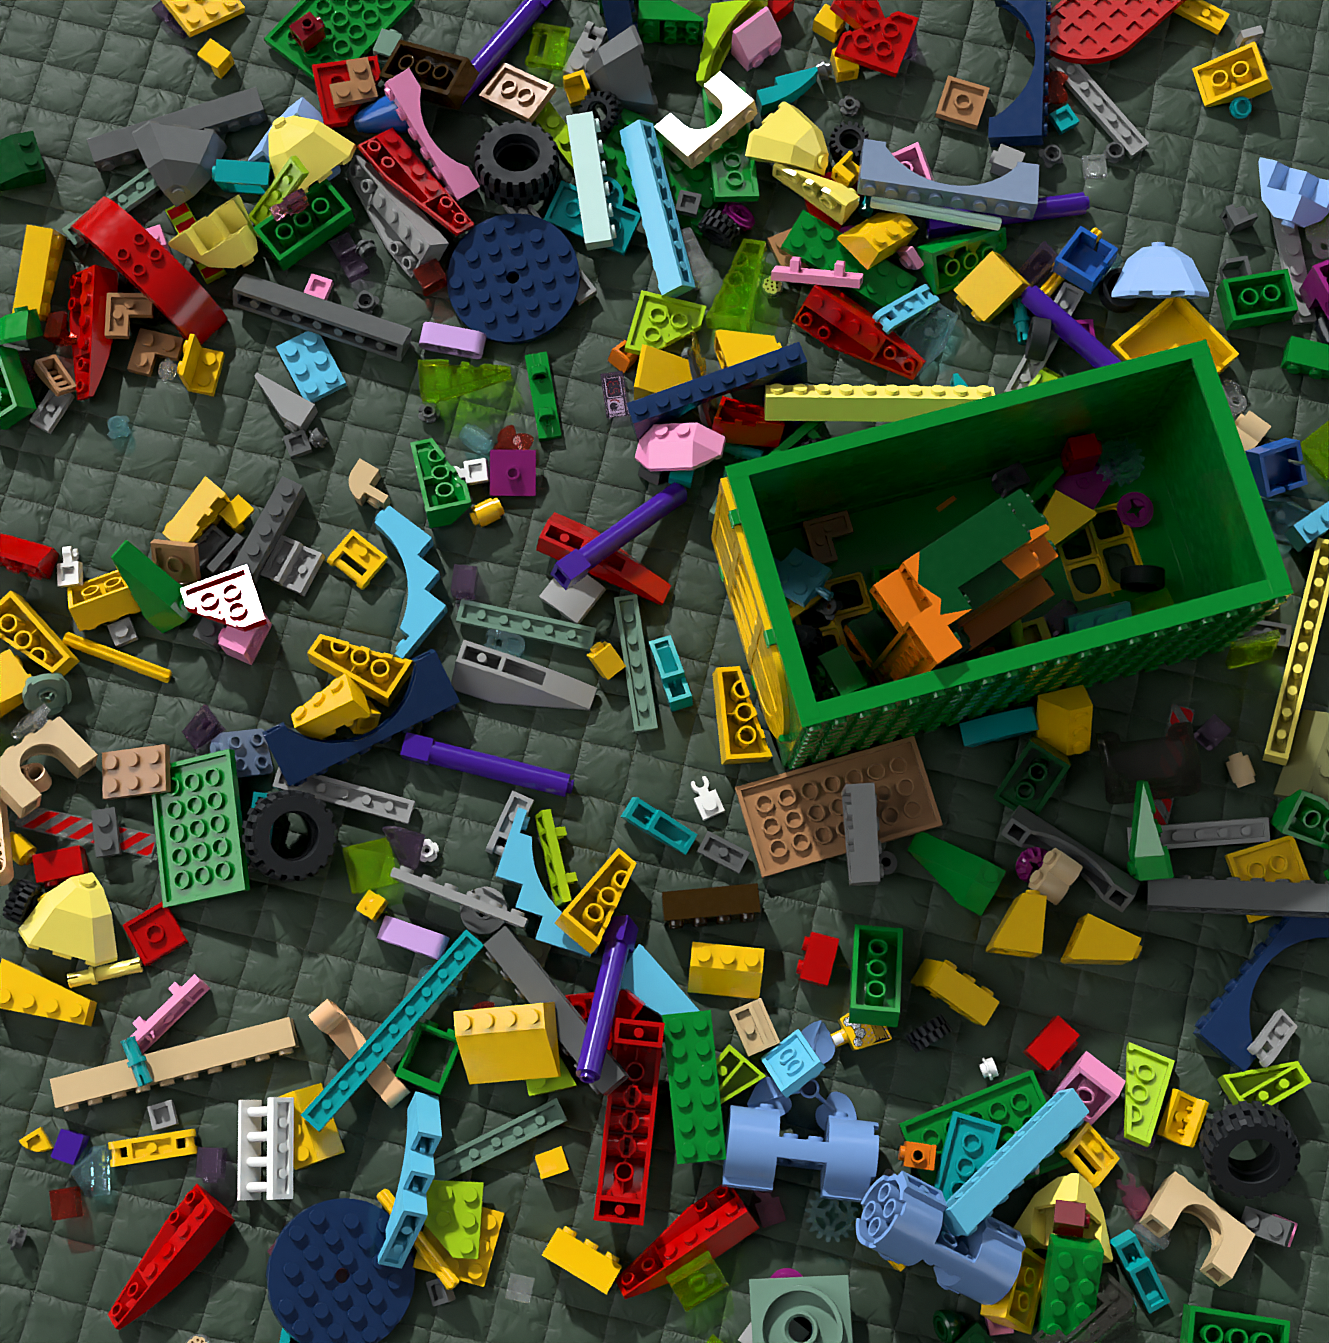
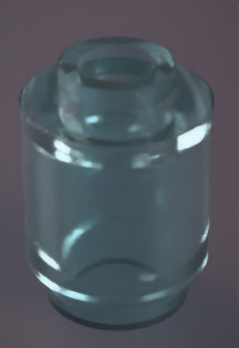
M466 424L459 434L462 444L478 455L487 454L493 447V437L476 425Z

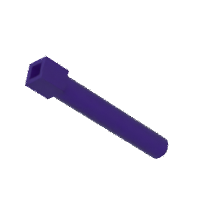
M524 0L471 60L479 75L464 102L555 0Z
M1084 192L1038 198V205L1033 220L963 209L957 210L1002 218L1001 225L1084 215L1086 210L1090 208V201ZM925 218L928 239L955 235L956 231L980 228Z
M1036 285L1034 287L1028 286L1020 295L1023 298L1021 303L1035 316L1051 319V330L1095 369L1122 362Z
M675 482L670 484L579 550L574 549L555 563L550 574L565 590L569 589L586 577L588 571L686 502L687 491L685 487Z
M406 732L400 753L402 759L429 766L432 764L562 797H566L567 793L571 794L574 785L571 774L437 742L432 738Z
M629 915L611 917L602 937L605 949L576 1069V1075L584 1083H594V1081H598L601 1077L628 953H633L638 933V927Z

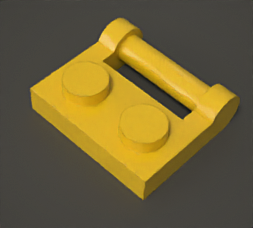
M353 529L327 559L328 564L332 567L335 565L357 583L356 586L361 590L368 586L370 580L388 561V557ZM344 553L366 570L363 576L340 559Z
M1089 1122L1083 1123L1069 1141L1058 1151L1063 1158H1067L1078 1172L1092 1185L1093 1189L1099 1186L1120 1159ZM1076 1148L1095 1168V1174L1090 1171L1074 1152Z

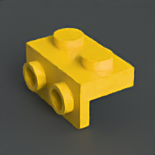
M1173 1088L1157 1135L1176 1144L1193 1148L1198 1139L1209 1102L1197 1099L1181 1090Z

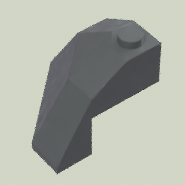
M635 25L630 26L598 48L586 63L585 75L593 92L608 91L611 92L610 95L614 94L616 96L615 100H619L621 103L618 105V108L622 107V109L626 108L633 112L656 115L658 114V102L650 84L652 79L649 67L644 65L645 52Z
M148 121L132 132L149 172L162 192L176 207L194 197L212 178V168L216 166V159H222L227 149V145L213 129L204 128V130L191 129V126L173 124V126L159 124L157 121Z

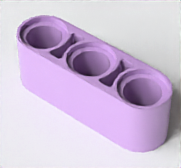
M425 322L423 323L419 347L439 353L481 359L487 336L475 330Z
M386 915L377 936L379 940L439 960L444 955L450 939L445 935Z

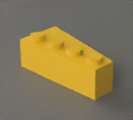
M33 225L26 226L12 313H15L14 308L28 306L29 310L37 309L39 320L46 321L47 316L50 314V302L67 237L56 230Z
M9 591L0 600L1 639L52 673H61L65 676L80 662L22 595Z
M319 634L307 652L310 663L336 678L346 673L363 689L364 694L387 707L390 706L413 671L412 660L393 657L392 654L385 652L383 654L370 650L368 647L355 646L347 641Z
M740 666L716 668L712 676L721 764L768 762L773 756L770 748L767 746L764 731L759 724L757 712L751 702L750 693Z
M618 848L555 921L554 924L588 953L592 954L599 946L611 916L635 868L636 862Z
M1 959L0 1009L92 1026L97 1002L9 960Z

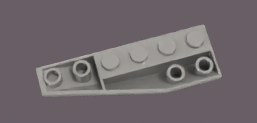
M354 155L346 174L386 249L408 276L414 279L440 260L449 243L410 199L385 181L372 165L360 156Z
M463 640L451 681L455 691L496 704L590 710L597 691L596 687L557 671Z

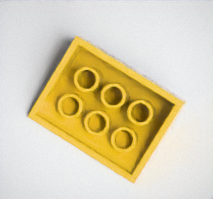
M555 1002L453 1012L455 1037L469 1084L561 1077Z

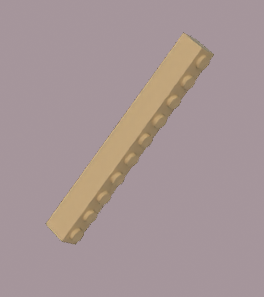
M287 1017L145 1054L143 1056H146L147 1060L145 1063L153 1082L139 1088L132 1069L127 1066L128 1059L52 1078L50 1083L55 1108L64 1109V1112L79 1109L78 1104L87 1102L88 1106L102 1103V1098L112 1096V1100L126 1097V1092L136 1090V1093L151 1090V1085L169 1086L175 1084L174 1079L183 1077L184 1081L192 1080L199 1077L198 1073L207 1071L208 1075L221 1072L222 1067L231 1065L232 1068L242 1067L246 1065L247 1060L255 1059V1062L270 1059V1054L279 1052V1056L294 1053L293 1048L299 1047L293 1018Z

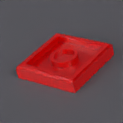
M162 902L122 925L146 967L189 942L171 909L163 908Z

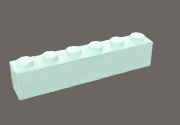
M593 111L567 115L587 250L614 246L613 238H617L615 225H610L609 218L613 217L612 204H607L606 196L610 195L608 182H604L603 175L607 174L605 161H601L600 154L604 153L602 139L598 140L597 132H601L599 119H594Z

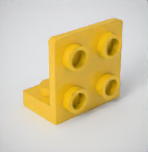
M190 334L189 339L185 340L183 345L184 356L183 360L178 363L177 374H179L187 391L214 397L225 354L221 351L202 348L196 335Z

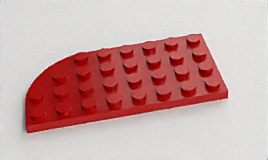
M1061 0L1052 8V14L1047 16V22H1051V35H1047V42H1050V55L1059 60L1075 64H1097L1116 59L1133 48L1186 0ZM1026 31V37L1033 42L1029 32Z

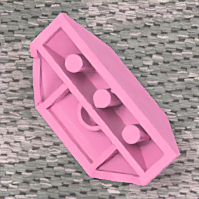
M699 423L654 424L639 440L635 459L649 471L695 470L714 459L722 458L726 438Z

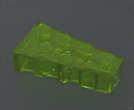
M743 239L732 261V266L723 280L722 287L719 293L716 294L710 311L707 312L705 317L707 328L752 333L768 253L766 241Z

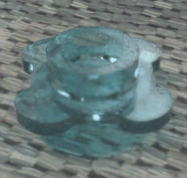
M125 415L109 418L106 422L110 430L108 436L111 439H116L118 436L128 437L131 434V430L128 428L129 418Z

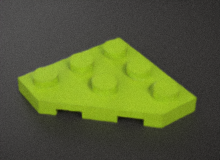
M641 290L625 345V352L640 355L642 344L661 350L700 330L706 306Z
M433 1180L426 1193L428 1216L424 1224L453 1258L479 1259L483 1182Z

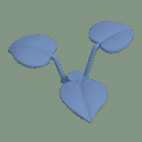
M823 1021L811 1023L801 1031L823 1064L833 1057L835 1045ZM772 1076L766 1077L757 1083L747 1102L750 1108L760 1107V1104L775 1105V1109L780 1110V1116L785 1115L792 1106L790 1098H786L782 1094ZM814 1079L808 1081L795 1093H801L806 1098L816 1097L823 1103L816 1109L815 1115L818 1125L824 1131L829 1115L833 1116V1112L847 1113L848 1118L857 1120L855 1108L845 1094L835 1091L830 1093L825 1100L819 1094V1084Z

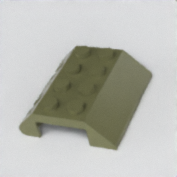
M1302 710L1295 729L1287 764L1282 767L1273 795L1285 799L1299 789L1321 796L1329 803V713Z

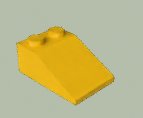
M1255 41L1192 68L1205 108L1230 103L1233 99L1240 96L1250 99L1273 89Z

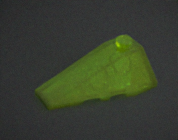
M442 359L418 360L420 395L422 402L437 404L439 401H447L512 379L511 366L482 364L479 367H474L469 362H461L460 365H449L448 360Z

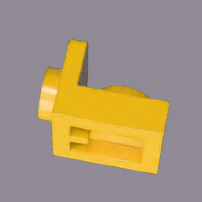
M368 890L356 907V910L376 922L389 902L379 894L377 895Z

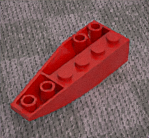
M393 127L358 145L357 148L385 181L450 232L458 236L474 227L475 224Z
M93 265L71 275L69 281V322L76 394L79 401L94 396L109 358L113 339H106L105 337L107 293H118L119 271L98 265Z
M814 285L792 321L832 349L911 380L915 379L926 362L894 331L886 334L882 329L883 326L879 322L876 323L870 312L833 286Z
M554 512L547 520L539 536L536 551L560 560L574 549L579 550L601 533ZM621 548L588 571L589 574L661 606L671 588L668 582Z
M0 534L1 566L6 567V570L15 574H19L22 571L28 573L29 577L36 580H41L42 578L50 580L59 553L54 548L14 536Z
M196 1184L186 1194L179 1206L171 1212L109 1311L108 1316L116 1329H122L169 1294L198 1266L234 1223L235 1220L227 1208L199 1184Z
M721 1184L689 1206L615 1281L625 1299L648 1292L710 1262L759 1229V1226L735 1188L722 1187Z

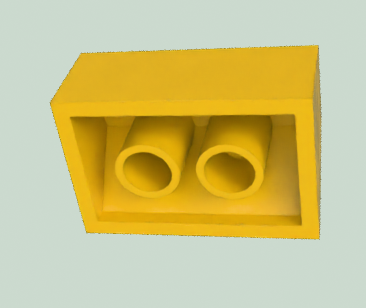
M877 213L839 235L837 240L868 270L896 253L902 246H907L919 228L905 214Z
M118 570L85 581L81 586L67 588L69 611L79 631L92 630L102 623L114 622L122 616L136 614L141 611Z
M1084 685L1038 695L1037 722L1039 730H1036V737L1067 756L1090 751L1093 704Z
M692 942L687 992L759 999L764 949Z
M322 1083L279 1096L294 1097V1170H301L345 1153L334 1117L319 1132L301 1116L324 1089Z
M565 1226L563 1229L558 1227L542 1256L607 1295L622 1267L618 1263L620 1258L608 1251L606 1255L597 1251L599 1246L587 1238L585 1242H582L576 1238L578 1233Z
M1026 1247L1022 1252L1018 1276L1010 1291L995 1304H981L980 1314L993 1323L1031 1334L1041 1295L1046 1260Z

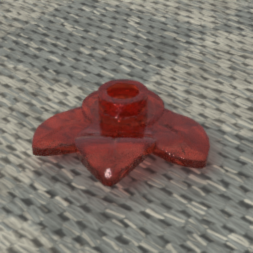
M1053 71L1045 76V82H1049V96H1045V103L1048 102V106L1050 103L1062 104L1068 100L1067 92L1062 86L1068 80V75L1061 71Z
M509 425L499 432L497 437L498 444L492 450H529L533 444L534 437L526 433L516 434L514 425Z

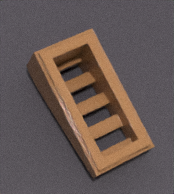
M56 354L35 360L34 372L57 397L76 391L75 382Z

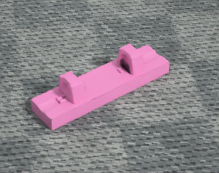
M792 257L790 267H774L771 271V280L860 288L863 283V273L845 272L846 261L838 260L835 263L834 271L801 268V257Z
M195 974L183 986H179L174 982L168 988L173 996L147 1021L139 1016L133 1022L137 1031L130 1037L136 1036V1041L142 1054L210 989Z

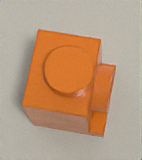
M904 1141V1146L900 1145L898 1160L902 1161L901 1166L934 1171L937 1145ZM917 1150L922 1154L920 1160H915L913 1157V1153Z

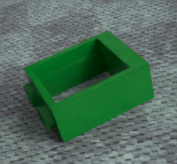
M428 1019L424 1023L418 1021L395 1076L442 1095L460 1054L455 1031L449 1028L447 1032L439 1030V1024ZM423 1031L455 1043L439 1083L407 1070Z

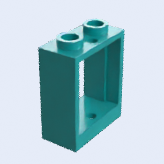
M216 159V166L212 168L213 180L224 192L264 195L275 179L271 164L265 162Z

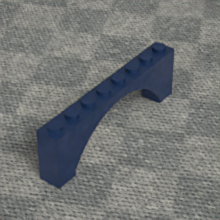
M995 0L996 7H1002L1013 14L1029 32L1035 45V62L1032 74L1021 94L1004 111L995 117H989L988 139L990 147H1000V144L1006 146L1043 145V137L1048 135V125L1044 123V116H1048V102L1045 103V96H1049V82H1045V76L1050 74V63L1046 62V55H1050V42H1047V35H1051V22H1047V16L1052 14V3L1048 2V0Z
M800 342L626 403L637 441L639 443L642 436L654 424H670L689 410L722 395L749 388L765 387V385L776 383L782 385L808 383L807 360Z
M431 649L412 659L414 663L412 677L402 701L384 722L367 733L340 740L318 739L297 733L287 728L284 722L262 732L288 786H299L305 783L307 777L313 774L316 776L324 774L329 770L328 767L335 763L337 765L346 763L350 760L349 756L357 752L359 755L364 754L372 749V745L378 742L380 744L386 743L393 738L392 735L401 732V734L406 733L414 728V724L420 721L426 723L435 718L434 714L440 711L445 713L456 707L455 704L460 701L436 651Z
M1282 916L1284 918L1280 923L1274 924L1267 933L1269 937L1265 942H1260L1253 950L1254 956L1250 961L1246 960L1238 970L1240 973L1236 979H1231L1225 985L1224 990L1226 991L1221 998L1217 997L1209 1007L1211 1009L1206 1016L1203 1015L1196 1022V1029L1193 1034L1236 1071H1246L1257 1057L1255 1054L1251 1055L1247 1048L1253 1043L1250 1030V1003L1253 989L1260 973L1274 956L1292 944L1312 938H1329V918Z

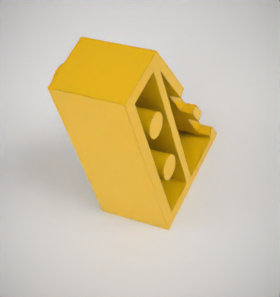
M205 476L175 517L166 524L162 533L169 541L195 543L212 524L217 526L222 521L219 513L231 501L224 491Z
M346 673L334 679L329 686L316 693L312 699L303 706H299L291 714L294 728L299 733L318 739H324L336 733L335 729L340 726L346 725L349 727L353 725V720L361 716L365 719L371 716L363 689Z
M925 958L911 983L915 986L926 988L931 992L930 995L932 997L940 998L950 1005L951 1009L971 1022L985 1026L999 1004V1001L993 997L994 993L984 986L978 987L974 984L976 980L970 975L957 972V966L950 961L944 960V962Z

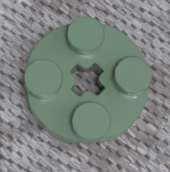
M61 673L31 676L25 681L26 685L22 691L25 707L28 710L35 711L36 715L50 716L57 714L63 710L62 707L66 703L69 704L71 701L72 692L70 685ZM46 692H51L49 694V697H44L43 694Z

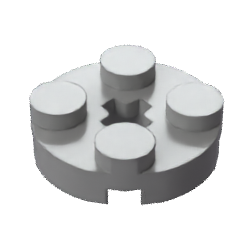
M482 887L469 891L481 896L480 901L489 903V900L498 902L503 905L502 909L508 911L503 895L496 889ZM460 905L461 919L464 925L475 934L491 935L498 931L505 923L487 915L480 917L479 912Z

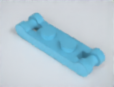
M924 284L881 308L872 318L876 323L879 322L883 326L882 329L886 334H889L895 328L928 309H933L939 304L940 299L936 295L933 296L928 285Z

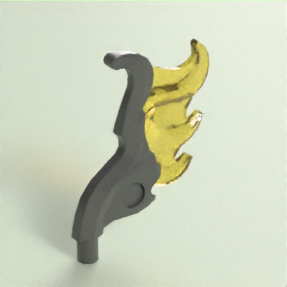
M692 331L690 332L692 347L684 348L682 358H688L693 380L706 375L707 371L705 357H701L697 335ZM710 400L699 405L698 412L701 424L712 430V423L709 417L711 409Z

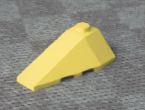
M780 163L773 165L772 176L840 225L846 222L859 205L860 196H858L853 188H847L841 183Z

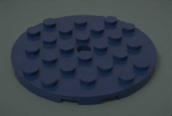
M503 214L487 219L472 228L455 248L447 271L449 298L461 321L471 330L484 333L487 336L486 340L510 345L532 342L554 331L557 328L556 326L565 317L567 318L576 302L578 289L580 288L579 263L569 240L553 224L528 214ZM511 273L519 275L518 282L514 284L508 282V277Z
M349 1198L331 1199L304 1209L283 1228L276 1239L271 1256L268 1259L266 1271L267 1295L274 1316L281 1327L294 1340L299 1343H378L400 1322L413 1294L415 1284L414 1256L411 1249L402 1269L378 1264V1255L386 1240V1227L390 1218L387 1212L363 1200ZM340 1268L347 1270V1279L343 1283H339L335 1276Z

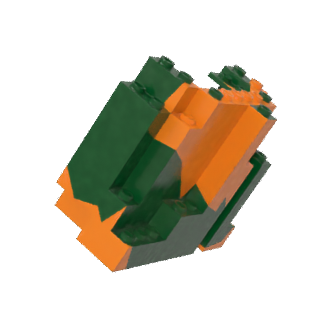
M1020 488L1005 499L1001 497L904 561L896 571L872 586L870 593L884 612H878V609L876 611L873 609L858 620L848 623L843 631L870 669L866 673L875 686L963 663L987 647L992 642V639L997 637L1003 630L1055 595L1052 584L1048 579H1044L1041 574L1058 557L1057 548L1052 541L1047 540L1044 536L1050 530L1048 520L1033 506L1034 502L1028 493H1024Z

